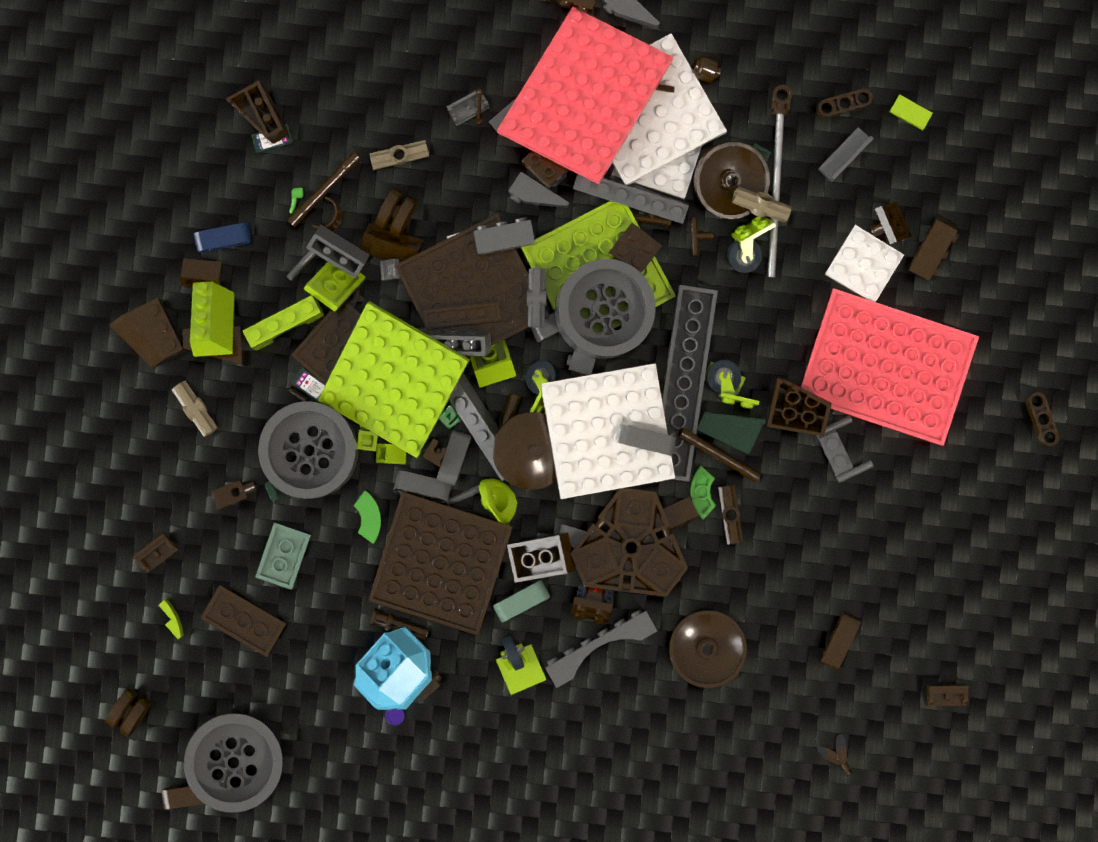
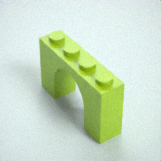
M311 295L243 330V333L251 348L259 350L273 343V339L285 331L304 323L310 324L325 315L317 299Z

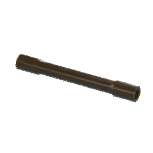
M353 151L308 200L292 213L287 221L296 227L341 178L357 165L361 158Z
M681 427L677 433L678 438L723 462L751 481L756 482L761 474L759 471L719 450L686 428Z

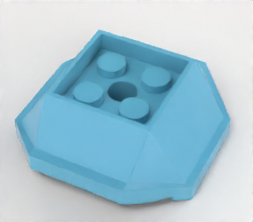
M406 627L384 633L356 664V678L353 685L378 710L407 709L432 680L430 651Z

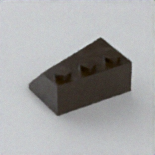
M159 298L122 315L110 324L152 368L186 351Z
M777 377L768 410L767 427L824 437L832 402Z

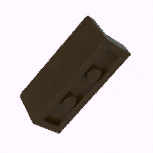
M368 223L363 235L361 250L369 255L401 263L420 252L423 240L403 233L400 237H397L390 233V229L383 230L374 224Z

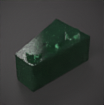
M704 412L698 423L697 431L749 455L765 420Z

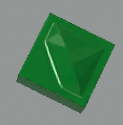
M450 402L445 406L439 417L440 421L449 430L461 420Z

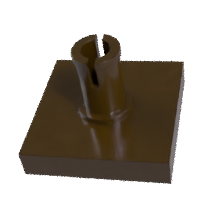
M897 201L875 209L880 219V223L871 226V232L875 237L886 233L890 244L912 237Z

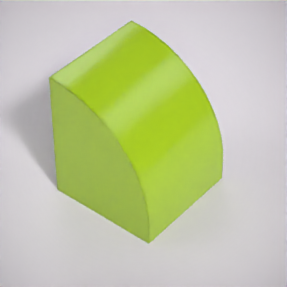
M377 444L376 463L406 464V452L393 444Z

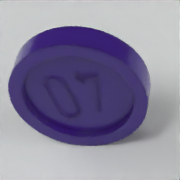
M390 709L385 713V718L391 725L400 724L405 717L403 709Z

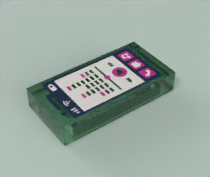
M285 124L289 136L275 144H272L260 132L252 134L251 137L256 153L259 154L292 144L293 139L288 124Z
M301 367L291 383L320 404H323L318 399L325 385L317 377Z

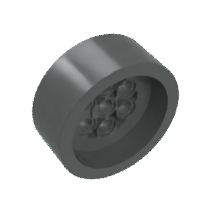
M599 259L582 265L565 280L559 289L555 301V320L563 339L575 351L596 359L615 358L634 349L646 338L655 318V298L648 281L637 269L619 260ZM610 287L614 290L615 294L613 297L606 295V288ZM587 291H593L596 294L595 300L591 301L586 297ZM619 302L626 304L627 310L625 312H621L618 309ZM601 305L608 308L607 315L600 314L599 307ZM587 309L589 311V318H582L580 310ZM613 320L620 322L621 327L619 330L612 328L611 323ZM597 323L601 325V333H595L593 331V324Z
M298 402L280 409L266 423L259 440V461L268 480L283 493L304 499L320 498L334 493L349 480L358 460V441L349 421L333 408L317 402ZM312 426L318 428V434L315 437L309 435V429ZM293 433L300 435L298 443H292L290 438ZM324 440H332L333 446L331 449L326 450L323 447ZM308 445H312L315 448L312 456H308L305 453V448ZM293 451L296 453L297 458L294 462H289L287 454ZM324 457L329 460V466L325 469L319 464L320 460ZM304 464H309L311 467V472L308 475L303 474L301 471Z
M242 714L221 715L203 724L190 739L184 757L185 776L189 787L196 797L213 809L232 813L252 809L265 801L279 782L283 764L281 748L272 731L259 720ZM231 737L237 740V746L233 749H229L226 746V740ZM245 746H253L255 753L252 756H246L243 751ZM214 749L221 752V758L217 761L212 760L210 757V752ZM231 757H236L239 760V765L236 768H231L228 765V760ZM251 764L257 768L256 774L252 776L246 773V767ZM215 769H221L223 771L222 779H214L212 772ZM237 776L241 779L239 787H232L230 785L232 777Z

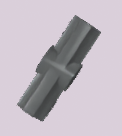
M529 269V289H527L528 327H545L547 289H545V269Z

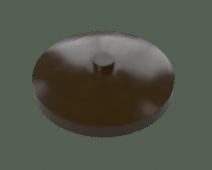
M724 142L709 149L699 160L694 174V189L700 203L710 213L726 219H738L752 213L750 209L732 203L734 192L738 186L758 194V192L768 193L770 185L769 169L762 155L753 147L740 142Z
M537 412L517 414L508 419L495 436L493 442L495 466L500 475L516 487L536 490L545 488L557 481L545 414Z
M702 610L688 615L679 622L670 638L669 654L675 670L685 681L698 687L714 688L728 683L740 672L746 659L747 645L741 628L732 618L718 611Z

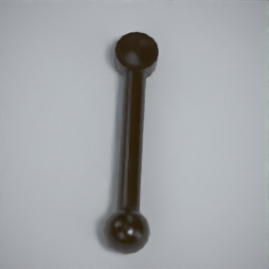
M481 88L476 90L478 95L476 124L483 122L481 117V96L484 92Z

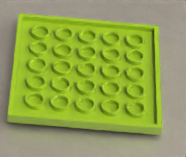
M609 201L535 239V245L521 247L531 269H545L546 297L554 312L559 289L575 270L586 263L599 259L616 260L608 254L631 223L638 226L628 206ZM654 256L641 274L648 281L653 291L655 307L676 297ZM608 287L605 289L608 297L614 296L615 292L612 288ZM587 291L586 297L592 301L595 300L596 294L593 291ZM623 302L618 303V309L621 312H625L627 310L626 304ZM601 305L599 307L600 314L607 315L608 308ZM581 309V317L584 319L589 318V311ZM613 320L611 323L613 329L621 326L617 320ZM597 323L593 324V331L595 333H601V325Z
M369 301L318 401L418 458L470 359Z

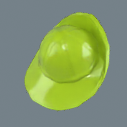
M489 478L482 480L479 485V491L483 507L492 512L500 523H509L517 508L514 492L509 486L498 479Z

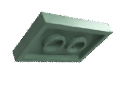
M274 523L256 578L292 590L311 535Z

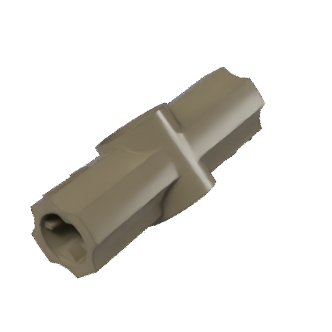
M425 140L403 146L397 145L390 149L370 153L373 170L397 164L403 165L406 162L429 157ZM397 151L405 153L401 160L394 158Z
M738 186L732 198V203L750 209L758 217L768 216L785 223L790 216L791 206L773 200L772 196L765 192H758L757 194Z
M187 381L179 383L172 389L182 404L183 411L195 423L203 437L210 435L218 429L214 420L208 414L205 404L195 395Z

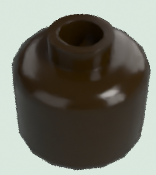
M704 55L695 58L691 67L692 73L695 74L698 80L708 83L718 78L721 73L718 60Z

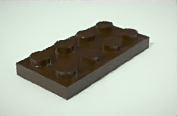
M219 585L200 618L265 657L269 655L287 624L222 585Z

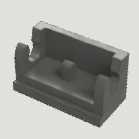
M476 91L447 106V110L456 126L477 116L478 95ZM484 94L481 96V113L490 109Z

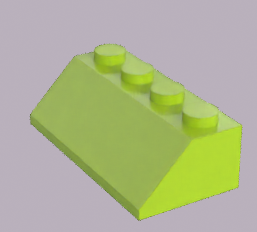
M212 281L193 283L190 344L194 357L233 353L234 292Z

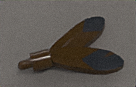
M841 734L835 740L836 753L827 747H818V752L822 757L834 764L840 765L842 770L851 776V768L846 762V741Z

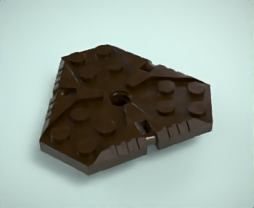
M619 488L598 516V521L595 525H591L571 552L584 587L616 591L625 589L632 593L667 597L688 567L674 534H671L668 528L670 524L656 492ZM605 523L610 527L607 533L601 530ZM662 531L664 537L658 540L656 532ZM634 542L637 548L634 553L626 551L627 543ZM624 575L631 576L630 582H623Z

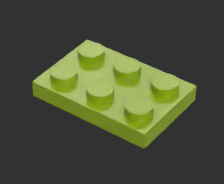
M327 262L306 284L304 290L333 311H336L358 288L366 276L359 272L357 277L354 278L330 262Z

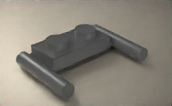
M850 415L827 425L824 437L817 436L838 483L874 467L872 461L869 460L853 468L836 432V429L852 422Z

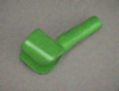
M294 188L292 190V203L289 213L292 214L295 211L297 198H303V188Z

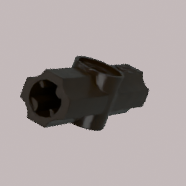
M735 485L719 487L718 492L727 545L742 543L743 536ZM730 509L736 513V517L733 520L726 518V512Z

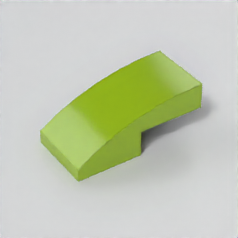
M360 425L358 449L376 451L378 435Z
M168 599L162 601L159 606L171 619L165 625L177 639H180L184 634L179 616Z

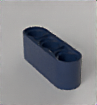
M239 223L194 233L197 253L252 242L248 223Z

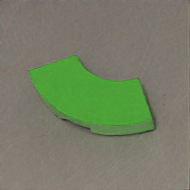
M700 466L693 476L690 494L698 515L704 519L716 506L710 495L711 484L715 478Z
M365 490L354 505L361 516V527L358 533L374 544L381 528V515L376 501Z

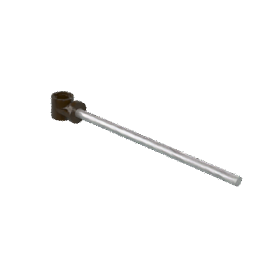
M779 85L771 93V115L776 116L772 198L778 202L780 198L784 116L790 115L792 97L791 89L785 85ZM778 91H783L786 94L785 100L777 98ZM771 218L776 227L770 229L768 277H775L778 220Z

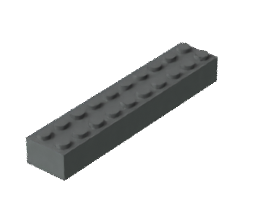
M684 285L678 286L661 396L669 436L677 437L681 427L694 434L697 433L717 290ZM678 437L676 438L673 455L671 456L675 474L674 480L689 481L694 445H690Z

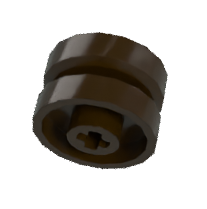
M393 188L379 210L375 226L384 230L391 223L390 233L400 237L416 209L418 200L407 196L402 202L403 193Z
M127 688L118 698L105 721V724L112 728L118 727L122 722L120 733L128 738L138 727L152 703L145 697H141L134 704L137 692L130 688Z

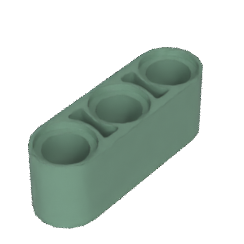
M540 580L493 605V608L502 623L550 598V595L543 581Z

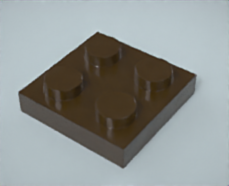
M631 223L608 254L616 260L631 265L642 273L662 245L634 223Z

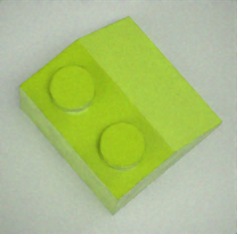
M505 340L491 346V352L486 356L470 357L480 388L516 376Z

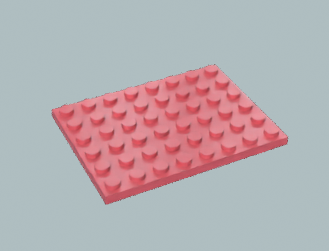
M572 7L503 119L497 132L599 185L667 72L673 57Z
M833 288L801 383V388L832 402V410L944 446L979 336Z

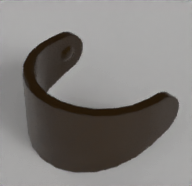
M324 197L327 201L332 202L335 207L333 220L324 227L334 231L342 224L343 211L335 201ZM313 224L311 225L312 227H314V228H316V229H318V227H319V226H317V225H313Z

